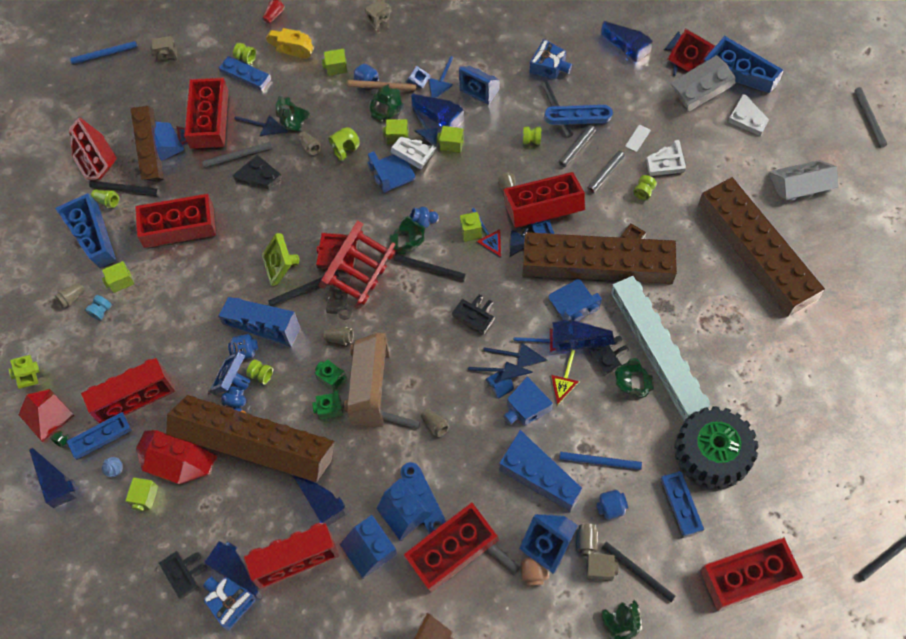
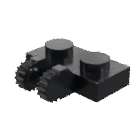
M479 294L472 304L462 298L452 312V316L485 334L495 320V317L488 313L493 305V301L488 300L484 307L480 309L478 306L483 300L482 295Z
M601 333L584 343L604 376L622 365L617 357L629 350L627 345L618 348L614 352L611 347L623 340L620 335L607 342Z
M176 551L159 562L161 569L179 599H183L199 588L194 577L200 575L208 568L206 563H202L192 570L188 569L187 566L194 564L201 558L199 552L183 560L180 553Z

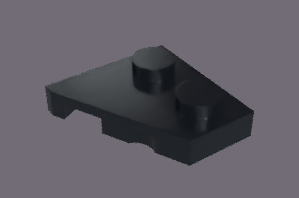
M258 154L232 175L235 181H247L250 185H259L266 189H270L282 179L281 174Z

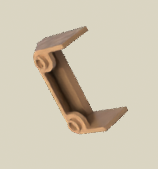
M375 333L355 340V343L351 344L350 348L353 360L349 398L345 399L344 410L348 412L351 424L355 426H384L380 404L385 357L390 358L386 333Z

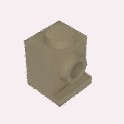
M383 0L375 1L365 8L366 20L378 29L379 24L385 22L390 17L391 6Z
M172 36L152 39V46H150L152 56H156L157 60L169 58L177 60V48Z

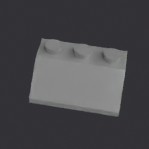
M716 55L671 82V85L689 112L735 85V76L727 64Z
M821 160L769 171V176L778 196L787 201L796 200L799 196L810 197L817 192L828 193L831 192V189L838 188L837 166Z

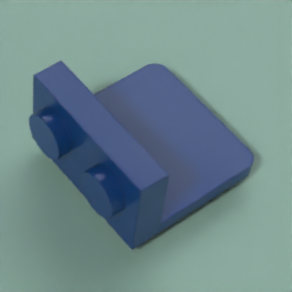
M374 151L368 153L369 161L367 166L370 172L373 171L374 179L377 185L381 186L384 193L415 180V174L409 163L402 158L392 154L379 160Z
M579 279L549 294L550 302L567 326L579 322L589 314L597 312L602 301L598 293L592 296Z

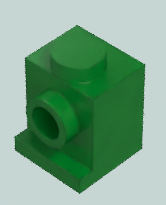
M328 359L325 362H319L315 368L317 380L333 392L347 379L345 371Z
M335 391L332 394L315 396L316 402H312L313 412L318 414L320 420L343 416L339 391Z

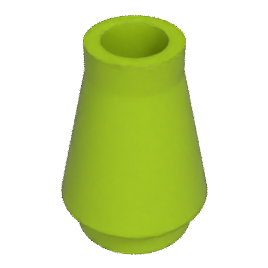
M93 190L91 193V197L107 208L116 207L119 203V195L115 191Z

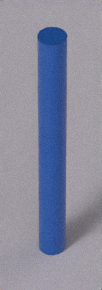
M136 41L72 57L70 60L73 65L138 48Z
M560 452L559 460L637 470L642 469V462Z

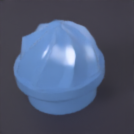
M110 457L104 460L102 464L104 475L116 477L122 472L123 465L118 458Z

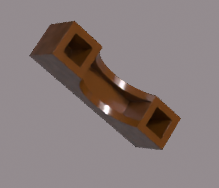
M150 106L130 108L141 180L153 181L164 179L162 162L158 156L155 143L156 122L154 109Z

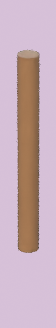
M359 80L347 81V87L379 89L389 84L391 89L399 88L401 91H416L415 84Z

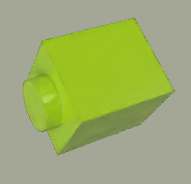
M344 49L324 52L325 59H322L323 70L327 69L328 76L348 73Z
M407 119L386 120V127H383V137H386L387 144H395L400 137L408 138Z
M443 126L441 133L438 132L437 136L440 150L461 153L464 129Z
M478 212L460 215V228L464 242L481 239L482 226Z
M124 261L102 270L105 276L102 278L105 287H110L113 293L135 284Z
M133 477L125 501L131 505L133 510H151L158 486L151 480Z

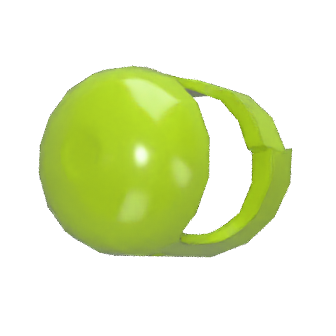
M344 127L328 137L335 155L341 161L347 157L346 151H355L360 144L358 135L349 127Z

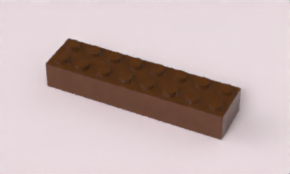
M733 177L702 193L698 205L788 317L819 300L825 291L823 285Z
M525 232L522 276L622 281L634 276L635 280L641 283L673 284L677 274L676 240Z
M185 396L167 414L166 435L314 482L319 480L332 461L335 443L333 440L308 433L304 430H298L288 425L272 422L269 419L256 417L250 413L240 412L231 407L208 402L195 396Z

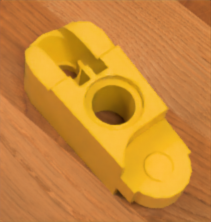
M283 28L281 32L272 30L269 31L266 37L269 44L277 47V52L307 59L314 50L309 35L297 30Z

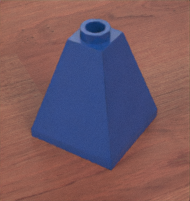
M535 514L519 550L554 574L578 525L565 516Z

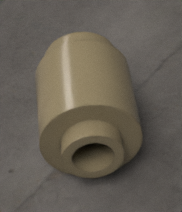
M580 524L579 529H577L576 551L580 552L581 556L587 557L588 554L598 552V531L594 524Z

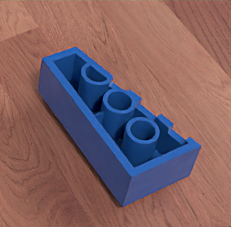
M726 36L719 41L704 59L705 63L717 55L727 64L735 76V82L767 93H771L776 87L783 73L782 68Z
M88 193L55 208L94 264L101 268L116 261L99 205Z
M228 297L218 316L223 325L288 347H292L300 330V325L294 311L249 302L240 298Z
M521 430L499 463L500 472L571 512L581 494L582 487Z

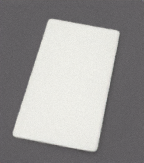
M639 125L626 144V147L637 152L651 130Z

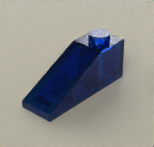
M606 21L602 23L601 35L636 63L651 52L653 40L641 31Z
M417 94L411 95L412 107H415L416 110L441 127L457 128L464 121V109L459 104H455L450 100Z
M574 320L552 322L553 338L557 352L615 345L613 331Z
M34 448L29 449L45 503L55 508L76 499L75 491L77 487L74 480L65 476Z
M293 475L322 524L326 523L329 526L345 516L343 509L346 506L340 497L336 499L331 491L314 481Z
M219 541L204 563L222 576L249 591L258 599H261L262 594L252 582L248 568L242 557L236 552L238 548L228 541L226 544Z

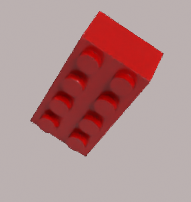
M224 78L190 79L184 135L189 148L225 147L228 88Z
M574 172L503 189L505 207L515 228L586 210L585 192Z
M209 194L135 206L137 237L144 248L216 236L214 206Z
M154 358L146 360L135 368H129L116 377H110L97 386L89 387L81 395L89 414L100 424L121 412L126 416L176 391L168 373L158 359Z
M471 502L403 555L432 593L497 543L499 537L473 502Z
M316 523L310 526V529L307 531L294 532L289 536L290 538L285 540L278 539L269 543L268 547L263 549L255 548L249 551V554L244 556L252 582L259 589H262L339 557L333 536L326 523Z
M785 537L705 564L700 569L717 611L797 584L804 578Z

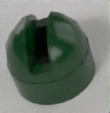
M63 430L56 431L50 437L52 442L61 448L69 440L68 434L62 435Z

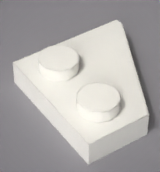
M743 94L728 122L761 136L769 119Z
M400 137L391 148V153L422 169L437 147L433 144L432 146L422 144L420 140Z
M679 140L674 141L673 145L667 148L660 149L658 153L648 156L646 160L649 176L683 173L686 170Z

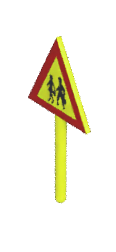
M576 345L572 346L564 377L551 375L557 405L580 382L568 379Z

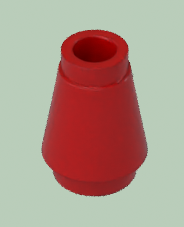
M271 0L262 19L266 23L271 24L284 11L283 3L279 0Z

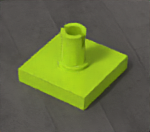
M275 233L262 253V259L271 286H277L292 265L297 266L299 264V256L288 253L283 234Z

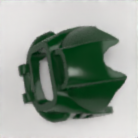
M389 84L379 88L369 102L372 118H376L383 123L384 120L391 119L403 110L405 104L401 101L399 88L391 89ZM377 101L388 106L387 114L375 110Z
M278 97L275 107L276 116L279 118L280 123L288 130L301 131V126L304 120L310 117V112L295 106L290 101V97Z
M409 216L404 217L393 235H389L391 243H395L393 248L395 252L406 254L424 243L425 227L414 222ZM398 235H409V242L398 247Z
M637 358L629 359L628 362L615 370L616 386L622 391L635 395L637 398H644L650 391L654 390V385H652L653 375H648V372L642 367ZM632 375H643V390L640 388L632 389Z
M635 600L629 604V607L624 602L620 603L618 609L613 613H610L607 609L601 611V617L610 633V639H631L642 629L640 607ZM630 631L629 634L620 636L623 632Z

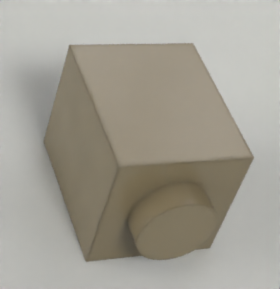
M588 554L586 580L612 581L614 575H618V562H614L615 555Z

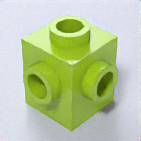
M31 355L10 360L12 368L8 369L11 380L16 379L18 389L39 384L36 373L40 372L37 361L32 362Z

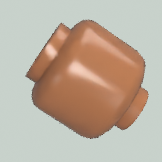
M529 556L521 561V578L527 582V585H544V581L549 579V571Z

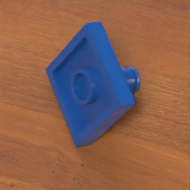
M237 352L225 358L209 390L210 393L217 395L228 391L231 383L246 390L250 379L237 373L245 355Z

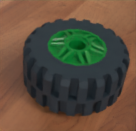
M713 406L711 410L708 407L701 408L699 413L697 411L693 412L684 421L677 435L674 448L676 449L675 458L680 460L678 466L680 470L685 469V476L689 480L694 478L696 480L695 484L699 486L704 483L707 484L706 488L713 489L715 486L718 489H725L727 485L732 487L748 474L757 459L758 453L756 450L759 446L758 441L754 440L757 436L755 431L749 429L751 424L747 420L743 421L741 419L742 415L730 413L731 409L724 408V410H720L719 406Z

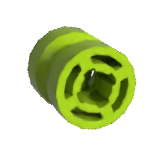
M243 43L235 45L233 58L243 60L247 64H251L255 60V48L246 47Z
M524 126L523 144H529L532 141L535 145H541V127H535L531 130L530 127Z
M642 175L638 180V185L633 190V194L638 199L649 200L652 191L657 185L656 180L649 175Z
M254 359L247 368L246 376L251 379H257L259 383L265 385L273 374V367L263 365L261 361Z

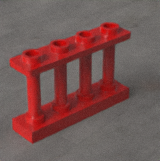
M358 220L318 285L324 290L327 285H334L358 300L354 306L355 308H358L360 304L365 305L369 298L367 292L369 289L373 290L378 282L376 280L377 275L383 274L387 267L384 264L387 259L391 260L395 253V250H393L395 243L392 242L386 248L366 236L361 230L364 224ZM360 240L382 253L384 256L380 263L356 250L355 246L352 245L353 241ZM352 255L375 269L372 277L369 278L346 264V261L343 260L344 256ZM337 269L339 271L343 270L365 283L366 287L363 292L360 293L338 280L337 276L334 275Z

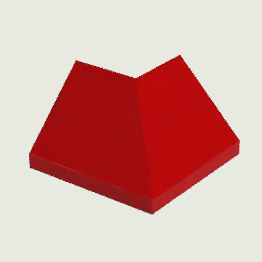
M685 28L667 59L690 72L704 63V59L716 45Z
M51 389L27 394L18 414L42 442L74 416Z

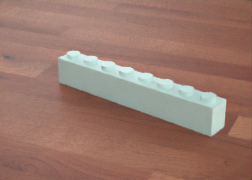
M634 276L614 283L611 290L613 298L683 420L685 421L695 411L699 413L701 408L708 407L709 409L710 401L707 395L702 393L698 380L691 375L688 363L681 358L678 346L671 341L668 329L664 328L661 324V318L657 312H654L649 297H645L642 292L643 289L640 282L636 281Z

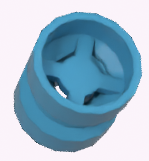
M95 295L93 303L87 306L85 312L94 319L101 321L105 311L109 310L112 304L102 296Z

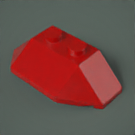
M78 117L69 129V135H71V155L87 181L100 180L116 161L117 157L104 136L82 118Z
M145 430L136 447L143 472L179 485L209 475L217 458L216 455L194 443L166 435V433L158 430Z

